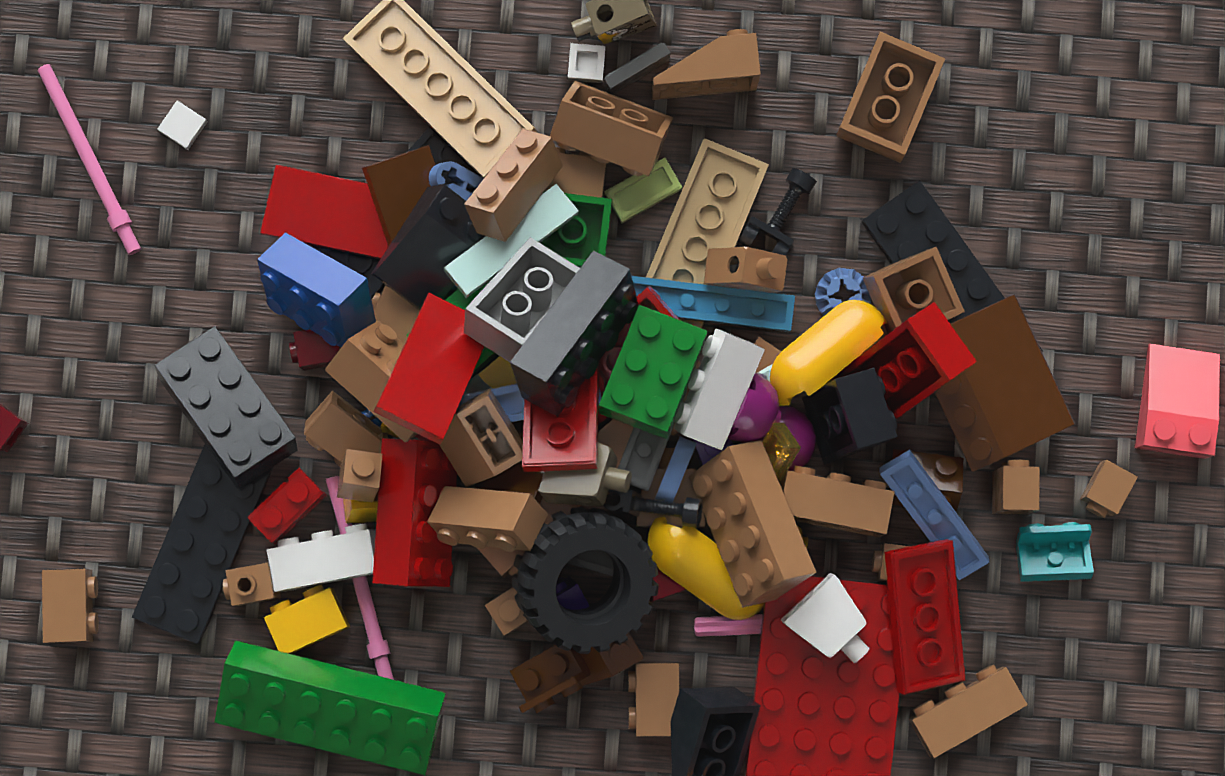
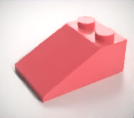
M1148 344L1135 443L1136 449L1202 459L1215 456L1219 425L1220 354Z

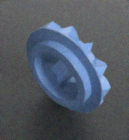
M837 268L826 273L819 281L815 291L816 305L821 314L825 316L842 303L841 299H829V297L839 292L841 281L846 291L858 292V294H855L854 297H850L848 300H861L871 304L870 294L862 278L864 276L854 269Z

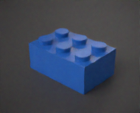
M286 232L257 259L261 274L260 279L264 285L267 297L266 302L269 308L278 315L283 314L294 320L302 329H310L322 336L328 344L342 347L350 337L376 322L367 278Z

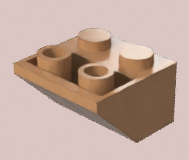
M491 388L457 408L441 444H439L465 487L494 477L522 460L523 440Z

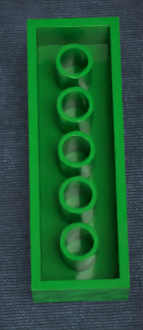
M235 641L224 663L214 723L426 775L435 746L446 693Z

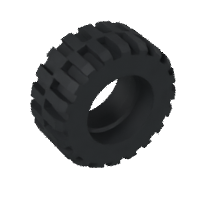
M583 507L571 508L570 515H566L562 511L552 514L553 521L548 525L546 523L543 524L531 551H525L523 556L516 555L513 565L518 569V574L512 575V587L518 592L514 597L518 607L524 612L523 616L548 642L552 641L558 648L566 651L573 648L580 654H589L591 647H594L600 653L609 650V643L615 641L618 645L623 644L628 640L626 634L633 629L637 633L644 625L640 619L644 613L647 615L651 614L654 605L649 601L650 597L657 596L659 584L652 579V577L658 575L657 563L650 559L653 553L648 544L625 522L613 514L608 515L601 509L592 508L588 512ZM602 550L608 553L613 561L614 573L607 593L597 603L587 608L571 610L560 605L556 597V584L565 564L574 556L585 551Z

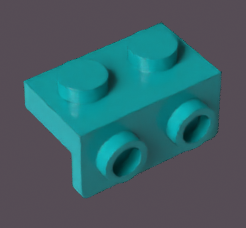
M1068 522L1055 526H1044L1043 524L1034 523L1026 527H1020L1015 544L1020 581L1092 579L1094 570L1089 544L1092 533L1091 525Z

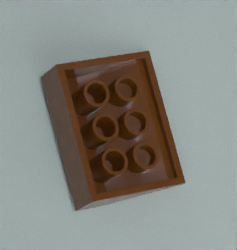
M1015 294L951 323V326L977 362L938 389L935 394L972 472L1075 424Z

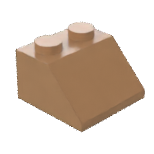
M937 247L862 277L874 306L887 321V324H884L888 334L933 302L937 304L947 320L965 312Z

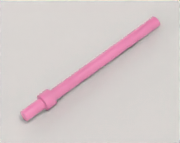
M51 65L41 66L37 71L109 215L107 221L112 231L118 233L128 255L139 252L141 247L130 227L132 221L127 211L121 209Z
M339 476L327 478L326 483L341 535L346 534L345 527L352 526V523H345L343 498H337ZM367 577L352 578L369 644L366 645L369 658L374 659L378 676L394 680L387 656L391 654L387 640H383Z

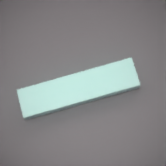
M555 184L539 197L506 242L486 236L445 266L444 272L464 297L467 298L493 279L530 237L539 243L578 215L579 210L560 187Z

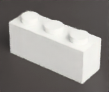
M716 328L714 334L710 335L704 343L702 350L703 360L699 369H695L688 383L690 390L685 402H682L674 419V429L684 436L722 450L765 349Z
M358 524L345 527L346 534L333 536V531L329 530L311 534V541L301 543L299 542V537L278 540V547L267 549L274 592H286L373 575L376 529H367L366 524Z

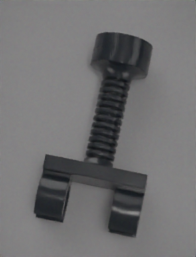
M792 168L786 178V182L789 184L788 193L785 194L786 196L780 202L781 205L776 209L777 211L773 214L774 217L771 218L770 223L765 224L752 216L738 242L746 247H750L760 231L778 242L772 253L786 256L794 240L781 233L780 228H782L786 222L785 219L791 213L790 210H793L792 207L795 206L794 204L800 198L799 195L803 193L810 194L817 181L807 173L797 168Z
M609 489L608 493H613V496L620 497V502L616 506L610 504L603 505L606 509L619 515L629 514L639 517V512L643 511L658 515L675 516L682 519L683 526L695 528L699 527L703 512L702 499L687 497L684 503L676 504V502L644 499L641 494L634 490H628L627 493Z

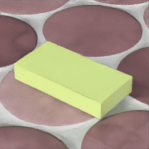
M663 158L656 162L649 176L644 174L642 176L633 175L604 191L606 198L612 199V208L622 224L681 191L683 187L666 158Z

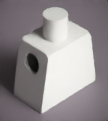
M829 573L781 619L787 627L829 658L833 657L841 649L853 663H856L870 649L857 635L867 622L840 580L832 573Z

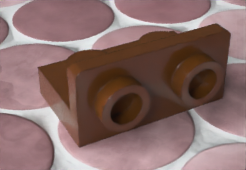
M556 645L510 670L527 702L519 706L521 713L533 707L536 714L555 704L552 696L559 692L565 698L582 689L580 681L591 675L580 653H577L573 648L566 651L558 648Z

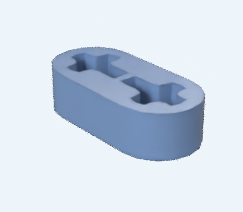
M452 161L433 166L428 177L430 186L444 184L445 178L441 174L449 171L448 177L457 182V185L452 183L447 184V186L466 201L472 193L465 189L477 188L483 180L481 176Z
M681 436L679 437L655 500L673 503L697 444L696 442Z

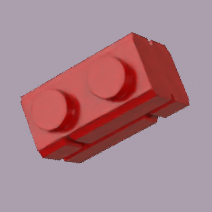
M301 468L288 477L289 481L287 483L283 482L247 517L272 544L277 545L278 540H282L328 496Z

